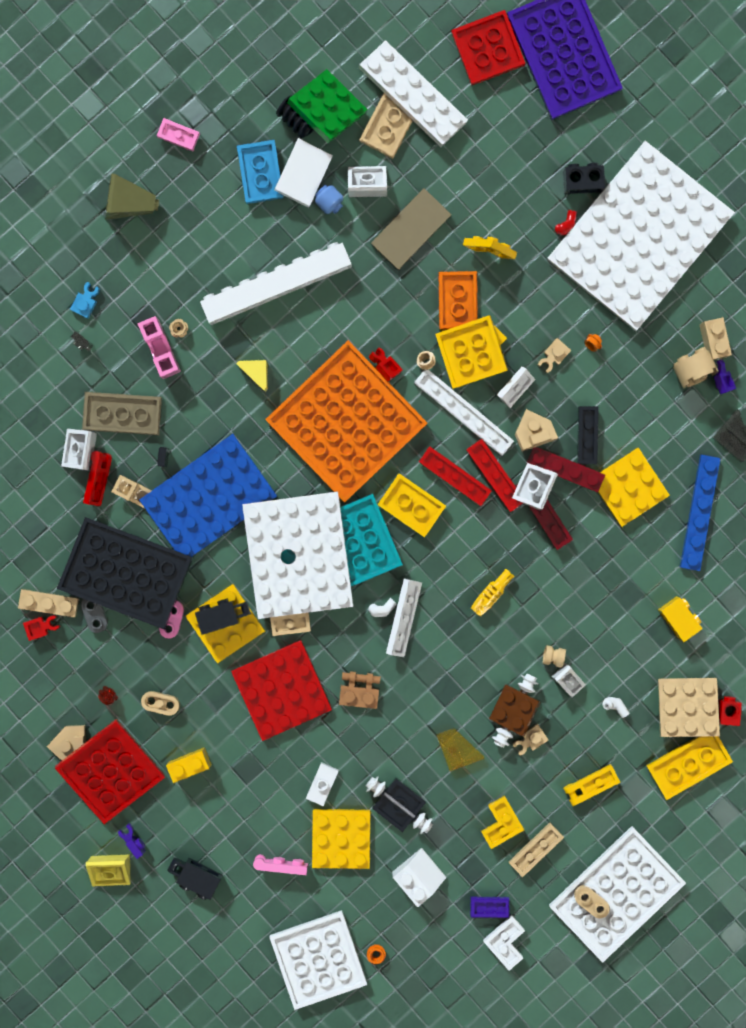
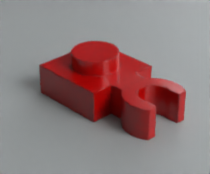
M380 347L375 353L372 352L369 355V359L378 364L376 369L387 382L403 371L391 356L386 358L385 352Z
M43 616L24 622L23 625L28 640L31 641L49 635L47 629H59L60 625L53 626L51 624L52 619H56L57 616H50L45 622Z

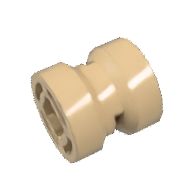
M546 645L543 654V664L550 665L552 663L556 667L562 668L566 649L559 648L554 650L552 646Z

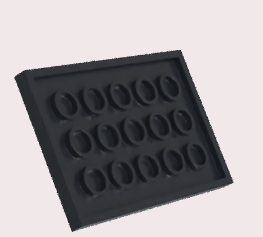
M85 517L57 589L165 630L193 557Z

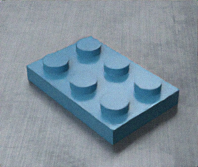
M275 140L238 145L237 151L246 204L284 198V195L274 191L280 179Z

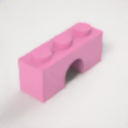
M154 316L138 323L143 338L151 350L154 358L153 361L160 377L166 379L180 373L181 370L159 319Z

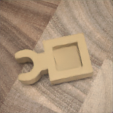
M556 338L544 352L547 358L541 359L537 366L547 363L548 369L545 372L548 373L553 368V362L559 365L571 349Z
M535 724L527 730L523 740H516L512 745L514 747L519 744L522 745L523 748L518 754L523 755L529 746L532 750H535L547 742L548 738L540 726Z

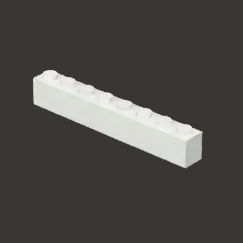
M332 243L324 251H320V249L313 251L307 258H296L290 265H279L274 268L275 271L262 272L257 275L256 279L251 281L250 279H245L239 282V286L234 288L228 286L222 289V293L206 295L200 303L209 324H216L352 268L343 243Z

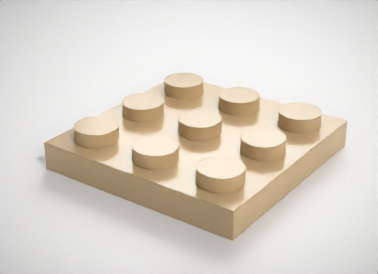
M717 678L658 679L660 737L720 736Z

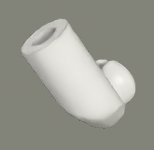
M390 598L384 606L371 604L368 611L373 617H386L395 608L397 603Z
M607 697L603 700V708L606 710H617L621 718L630 714L620 698Z

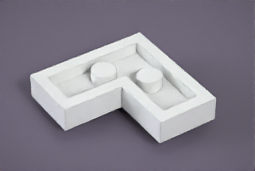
M510 915L509 918L483 939V942L509 971L523 959V955L515 948L512 942L525 929L513 915Z

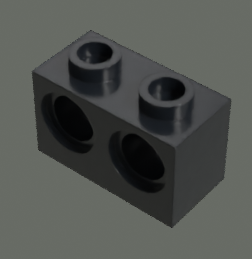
M589 163L587 166L569 164L563 171L564 194L602 193L605 189L604 165H599V163ZM589 174L597 175L598 181L590 180ZM570 175L578 176L579 181L572 182Z

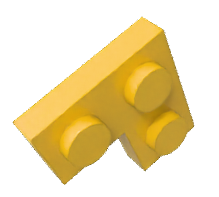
M473 236V238L464 239L463 246L475 252H489L503 259H515L517 255L516 251L510 249V245L499 243V240L494 237L484 239L479 236Z
M505 795L488 805L497 822L481 832L491 849L524 831Z

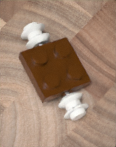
M526 674V676L521 675L524 680L522 683H517L519 688L522 689L520 691L505 684L489 719L503 726L502 728H496L497 736H492L495 739L494 743L500 747L509 746L507 740L508 738H513L511 732H509L510 730L525 736L540 705V701L527 695L528 693L535 692L533 689L534 684H539L536 682L537 678L530 674Z

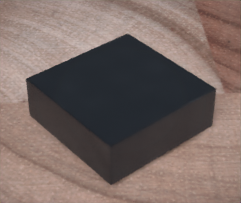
M159 448L158 466L167 467L169 448Z

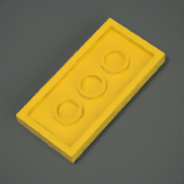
M697 736L646 765L664 798L668 800L731 764L733 761L719 736Z

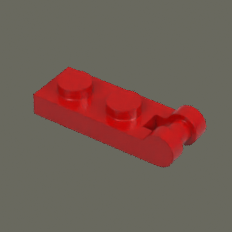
M94 451L91 454L92 465L83 503L101 506L112 456L109 453Z

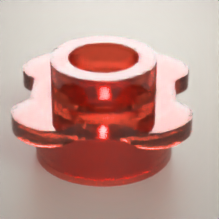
M104 686L103 690H99L98 698L105 705L113 704L114 700L118 699L115 691L111 688Z

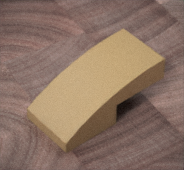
M120 475L111 492L144 508L139 499L152 490Z

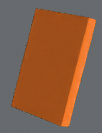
M477 271L439 272V330H448L477 320Z

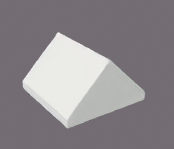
M386 166L348 167L349 197L387 196Z
M67 429L61 466L90 471L92 465L91 454L95 450L97 433Z
M527 463L512 498L537 510H542L558 474Z

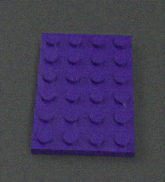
M535 0L507 12L511 27L551 120L623 89L585 0Z

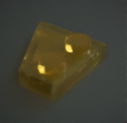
M455 728L436 734L450 771L484 759L483 754Z

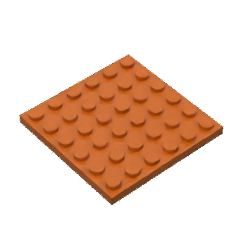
M349 340L265 419L334 492L339 493V497L344 503L428 424Z

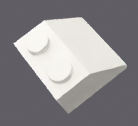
M420 848L392 872L394 880L417 907L431 897L446 879V876L423 848Z

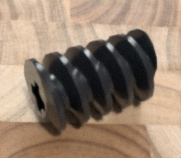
M290 95L279 105L276 115L278 117L282 116V121L287 122L289 128L293 127V132L298 133V137L302 139L310 135L314 129L287 103L292 96Z

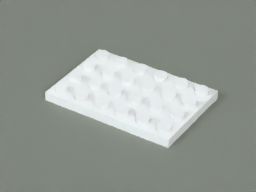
M631 826L555 898L549 906L603 963L676 894L686 882ZM586 885L603 897L609 904L610 910L608 915L604 918H596L581 907L574 898L576 888ZM583 894L581 899H587L588 895ZM602 906L597 907L598 912L603 910Z

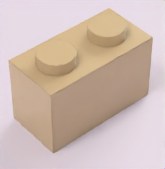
M724 318L705 321L699 325L704 347L706 350H709L713 360L727 358L732 355Z

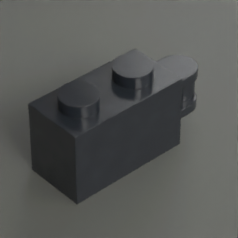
M228 598L217 601L218 605L210 607V604L198 607L199 611L195 612L201 635L239 624V618L251 614L247 601L235 605L234 600L229 601ZM241 606L243 614L238 615L236 608Z
M174 857L167 869L169 873L178 877L176 883L179 884L181 889L191 890L203 900H211L223 876L191 858L184 862ZM178 865L183 867L182 872L177 870Z

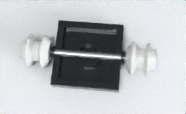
M379 776L376 778L372 777L368 781L366 792L373 791V797L381 795L372 809L401 832L406 829L412 820L414 821L413 829L420 828V834L423 832L428 833L432 828V818L427 820L425 818L426 813L417 814L426 803V800L398 778H395L387 789H385V781L382 783L378 781Z

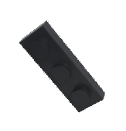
M579 406L577 463L597 464L598 406Z

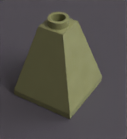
M111 174L105 219L153 214L154 210L158 211L159 199H156V195L116 174Z

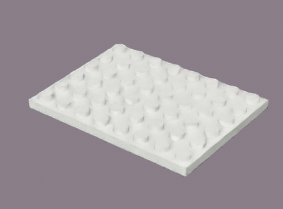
M644 141L547 260L636 332L735 212L648 142Z

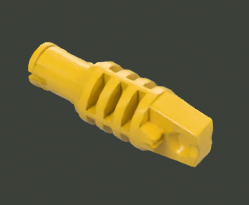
M505 569L495 582H490L482 591L471 609L477 615L482 616L503 595L504 588L515 576Z

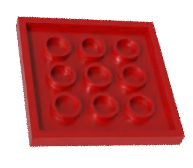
M302 640L231 671L262 741L332 710Z
M117 719L55 766V770L103 824L107 823L165 778V774Z

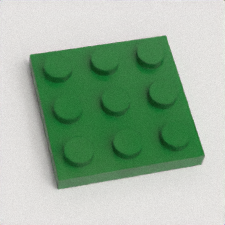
M328 69L291 96L287 102L327 143H330L368 110Z

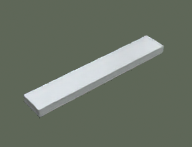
M424 370L414 382L415 385L480 439H483L486 444L501 456L513 444L514 440L431 371Z

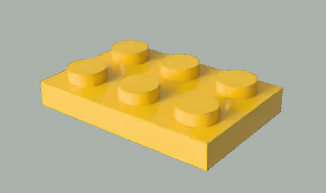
M401 474L397 475L378 503V506L423 537L427 535L446 507L445 504Z

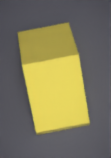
M266 360L238 361L236 363L265 392L268 390V363Z

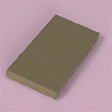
M423 188L371 242V245L399 271L452 214Z
M85 392L82 430L160 435L162 397Z

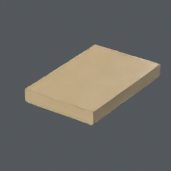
M383 93L359 142L393 159L413 120Z

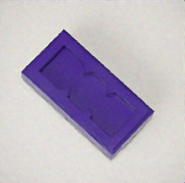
M470 897V917L509 918V897Z

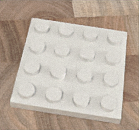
M342 910L270 935V940L294 1010L367 985V980Z

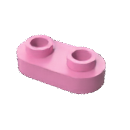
M176 601L174 605L177 613H171L167 625L172 627V631L167 632L166 629L159 628L161 635L165 638H173L179 633L184 614V606L179 601Z

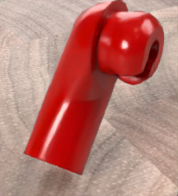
M567 211L566 221L555 226L556 234L566 235L575 226L576 211Z

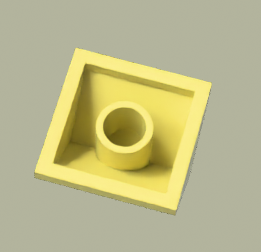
M130 854L91 856L86 862L92 886L130 885L131 883Z

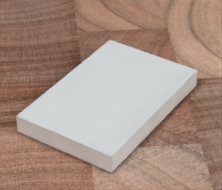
M298 138L274 191L309 208L333 155Z

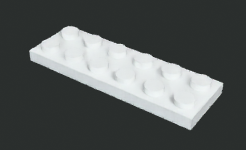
M386 40L359 65V69L440 147L467 123L468 119Z

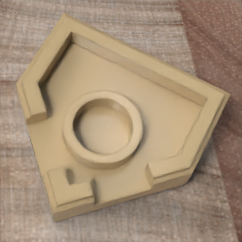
M527 409L525 410L515 432L521 451L558 439L551 420Z
M85 725L65 726L47 748L59 759H65L86 743Z

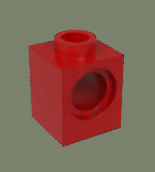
M724 696V699H718L719 724L740 726L742 703L737 701L736 697ZM728 706L733 707V712L730 715L725 713Z

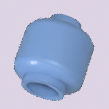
M324 185L315 194V203L325 214H330L331 212L336 214L343 207L341 204L343 196L332 185L328 187Z

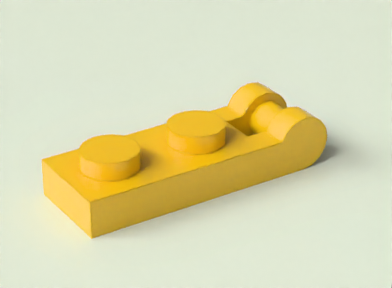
M610 764L565 786L563 789L569 795L571 805L575 806L620 783V780ZM580 788L582 794L577 795L575 790Z

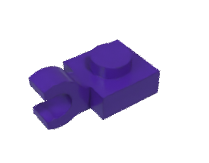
M718 360L719 372L714 376L716 388L721 395L736 389L730 371H726L724 360Z
M128 823L126 827L129 833L125 834L120 829L118 835L125 840L126 846L135 858L138 859L146 851L145 844L140 838L137 839L135 835L133 836L134 828Z

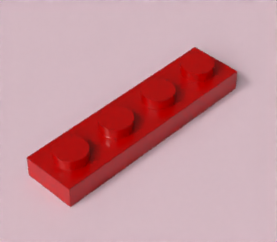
M480 439L466 449L509 512L523 504L512 498L516 486L483 439Z
M430 446L419 460L420 464L479 506H482L492 492L491 489Z

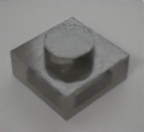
M76 331L71 335V338L75 340L73 344L81 351L83 349L90 351L94 346Z

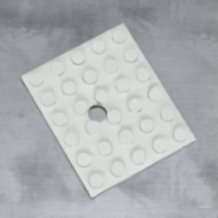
M338 492L242 504L258 619L354 606ZM286 549H291L296 555V559L292 564H285L281 559V554Z

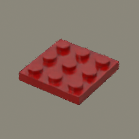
M505 10L451 30L471 86L525 66L524 58Z

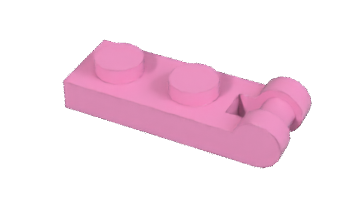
M259 854L255 857L253 867L260 871L306 875L308 863H304V860L301 859L285 861V858L282 857L266 859L264 855Z

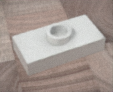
M522 366L497 396L506 406L511 408L535 381V378Z
M321 762L306 799L324 806L339 770Z

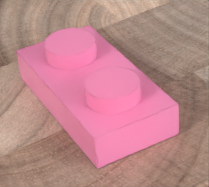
M163 118L157 133L158 138L192 152L200 136L198 131Z

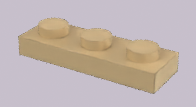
M21 589L18 608L76 617L79 598Z
M549 822L509 861V864L522 877L525 876L564 836Z

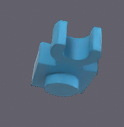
M89 282L84 285V295L78 292L70 308L71 311L89 319L97 303L93 300V297L97 296L100 292V288L97 286L93 292H90L89 287L91 284Z

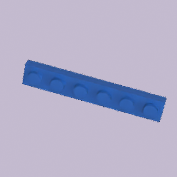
M700 455L680 568L696 571L701 569L721 458Z

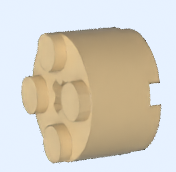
M705 347L696 350L695 354L690 357L688 355L677 359L678 362L673 364V369L683 389L686 386L691 387L705 381L710 373L714 376L719 372L709 350H706Z

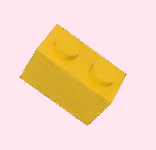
M675 597L659 608L658 611L677 638L685 642L702 630L700 626L702 622L695 613L692 615L689 610L690 605L684 598Z
M204 747L169 761L166 767L172 782L175 783L208 770L212 764Z

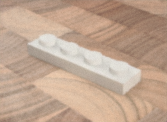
M408 579L403 581L386 654L400 657L405 656L422 586L421 582Z

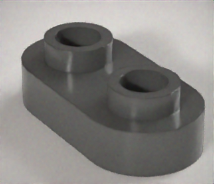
M83 599L81 607L88 628L94 633L103 632L108 626L103 606L93 603L94 607L90 609L88 607L90 601ZM95 620H98L100 622L99 627H96L94 625Z

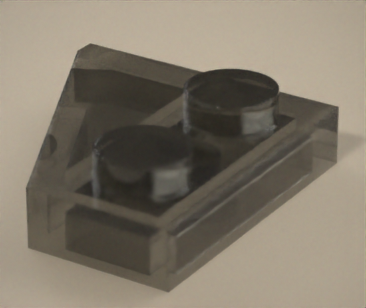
M737 409L712 438L742 463L746 459V425H744L740 416L741 413Z

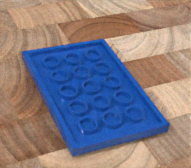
M231 434L139 499V501L174 550L192 557L244 520L242 504L271 501L277 495L235 435Z

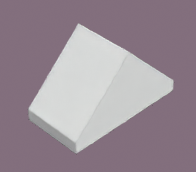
M566 663L552 675L572 698L586 685Z

